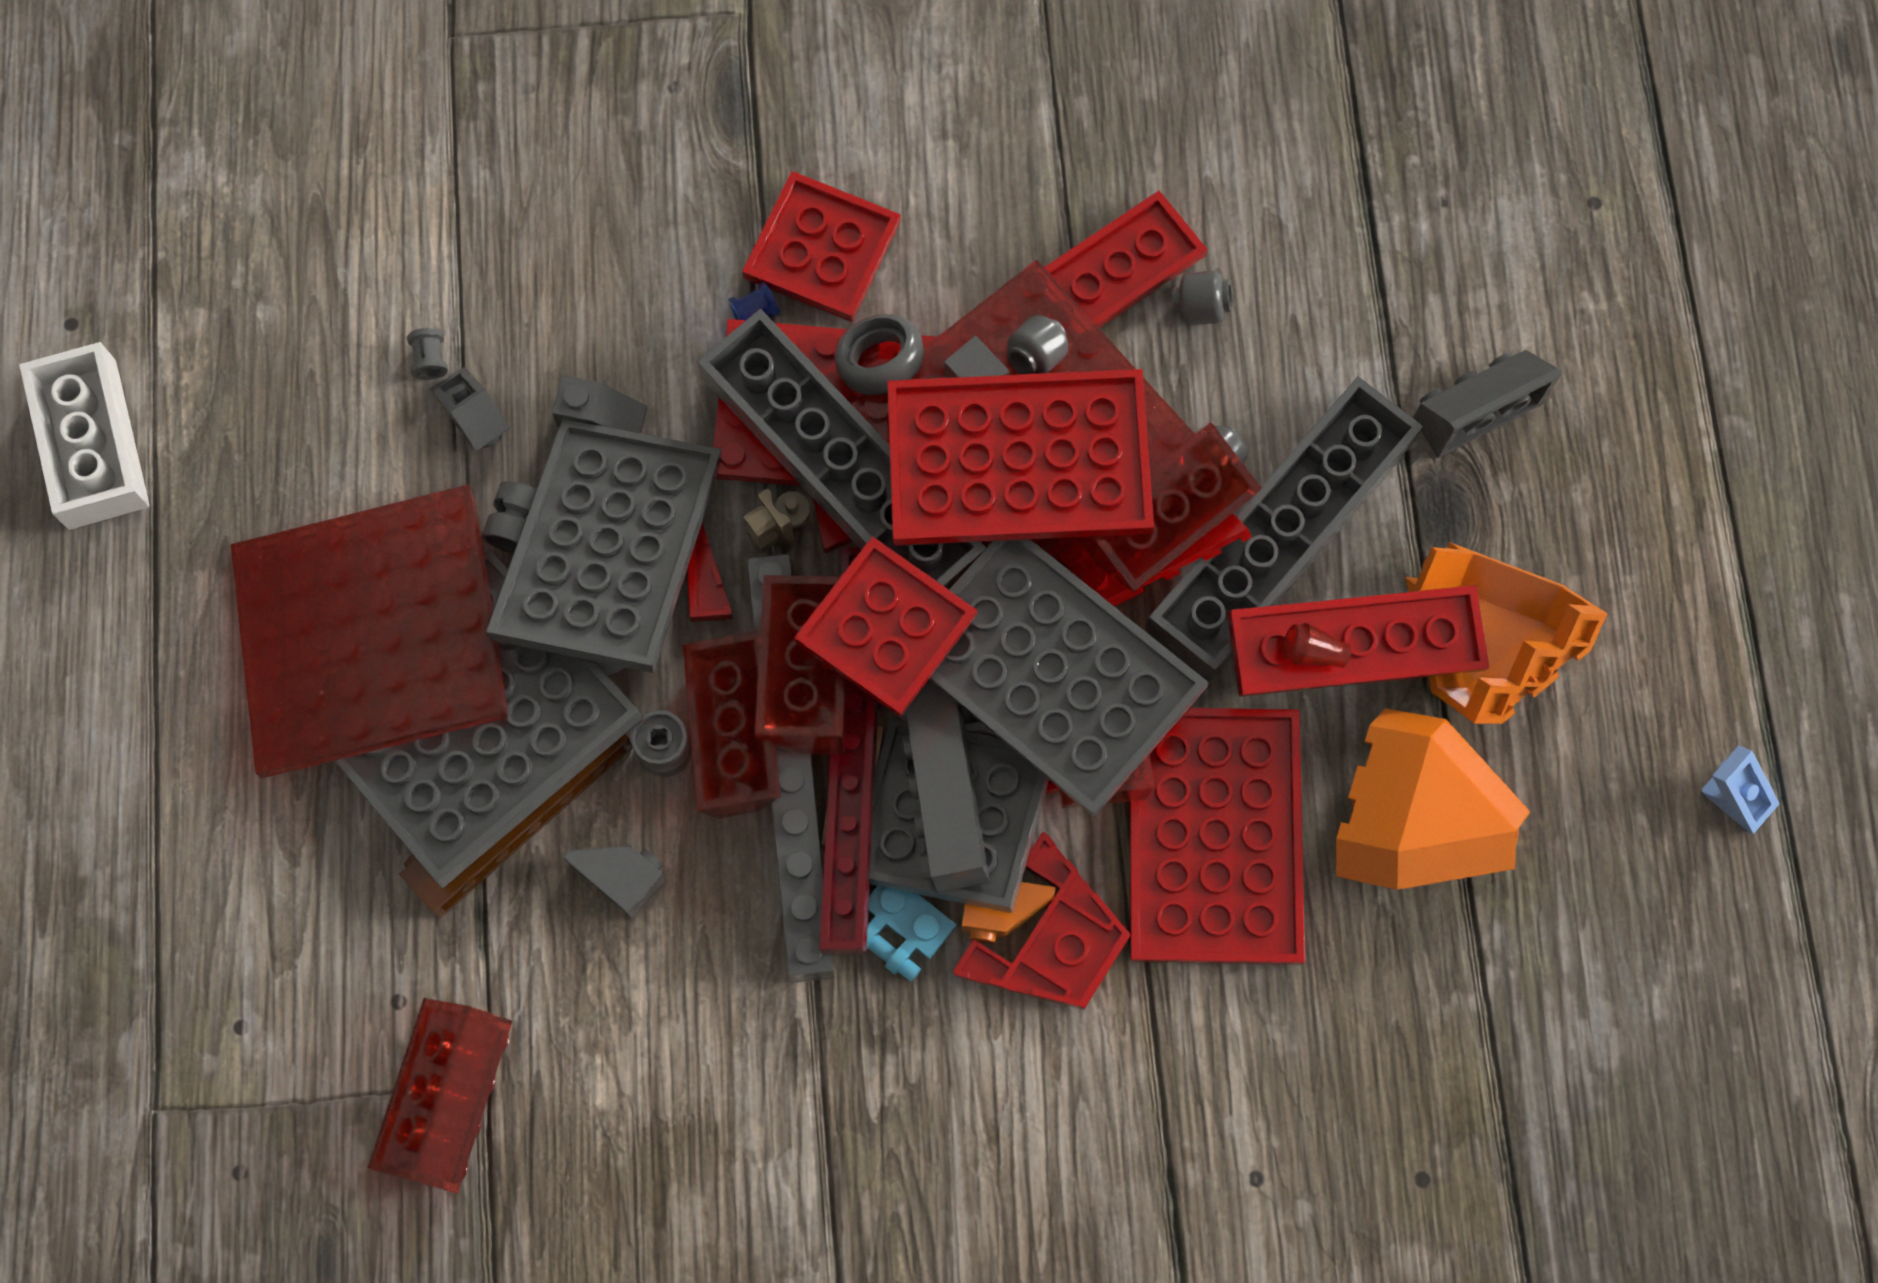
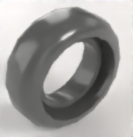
M877 314L858 321L841 336L834 352L836 371L847 387L862 395L876 396L888 393L887 381L913 379L921 369L925 357L923 340L918 329L908 319L895 314ZM887 341H894L901 345L898 355L884 365L874 368H864L858 365L859 358L863 352L874 345Z

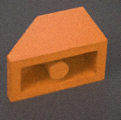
M1021 882L1013 913L965 904L962 933H969L970 940L973 941L974 939L980 943H995V938L1004 939L1050 905L1054 898L1055 887Z

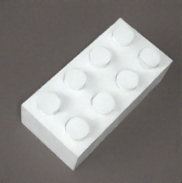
M98 342L19 364L52 514L65 527L71 530L149 508L150 505L117 363L103 344Z

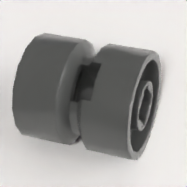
M512 481L501 482L493 502L497 513H492L488 516L481 535L482 539L495 548L514 554L537 489Z
M656 710L643 715L644 718L632 729L631 741L633 749L640 763L651 774L660 777L677 775L686 768L692 755V745L685 725L678 716L669 711Z

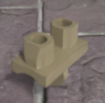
M767 488L757 495L760 506L743 517L744 522L749 528L747 529V534L760 553L765 552L778 542L786 551L795 545L793 528L802 526L808 520L810 504L803 494L796 491H788L781 494L774 504L772 493Z

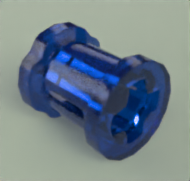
M764 281L758 284V289L738 299L733 296L728 298V304L735 320H747L760 308L767 316L771 314L775 317L780 314L775 298Z

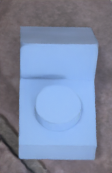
M1739 745L1720 764L1718 770L1702 788L1703 794L1747 832L1752 834L1759 829L1780 804L1753 751Z

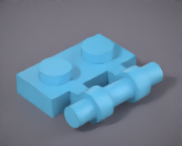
M877 886L869 896L868 912L874 918L867 928V949H870L885 961V968L894 975L900 973L908 981L912 982L920 973L921 968L912 962L910 957L917 950L928 960H931L955 930L957 924L919 894ZM886 926L904 940V943L898 949L879 935Z

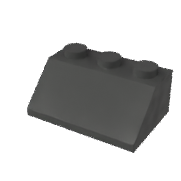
M1524 350L1514 356L1510 352L1505 353L1489 364V369L1477 374L1476 370H1472L1459 377L1454 382L1455 386L1445 391L1437 388L1424 395L1419 400L1420 405L1413 419L1423 426L1421 432L1437 458H1440L1541 406L1562 375L1558 368L1528 350Z

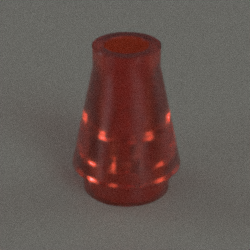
M1303 623L1301 626L1294 624L1289 628L1285 636L1283 655L1285 658L1291 659L1294 665L1344 668L1351 656V646L1307 623Z

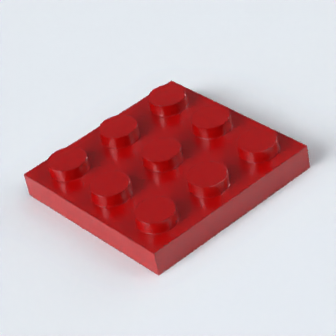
M791 171L742 270L743 278L853 323L901 222V214Z
M872 536L794 639L801 647L901 717L977 616L978 610Z

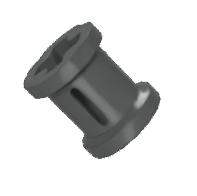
M421 328L411 331L407 335V343L412 346L414 364L410 368L412 377L421 380H432L447 374L448 367L442 359L441 343L444 341V334L441 330Z

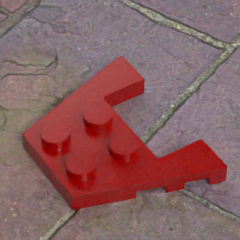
M1042 832L1029 852L1025 869L1059 890L1012 963L973 939L952 974L961 979L1084 1010L1131 934L1096 892L1094 893L1070 860L1064 857L1055 846V842L1051 837Z

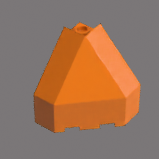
M1448 542L1446 548L1431 547L1423 563L1419 578L1405 577L1408 592L1477 585L1490 668L1479 672L1428 677L1431 692L1474 724H1503L1515 714L1513 706L1527 694L1536 697L1559 678L1557 670L1571 658L1579 661L1591 651L1607 616L1606 612L1563 584Z
M1385 708L1369 725L1365 743L1371 745V751L1366 767L1357 766L1348 797L1350 801H1353V812L1350 816L1349 824L1341 822L1336 837V877L1400 890L1515 869L1519 827L1530 814L1527 807L1446 719Z

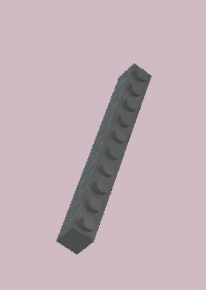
M790 555L749 558L747 560L789 977L792 983L835 978L832 954H822L819 950L824 870L800 645L794 639L799 631Z

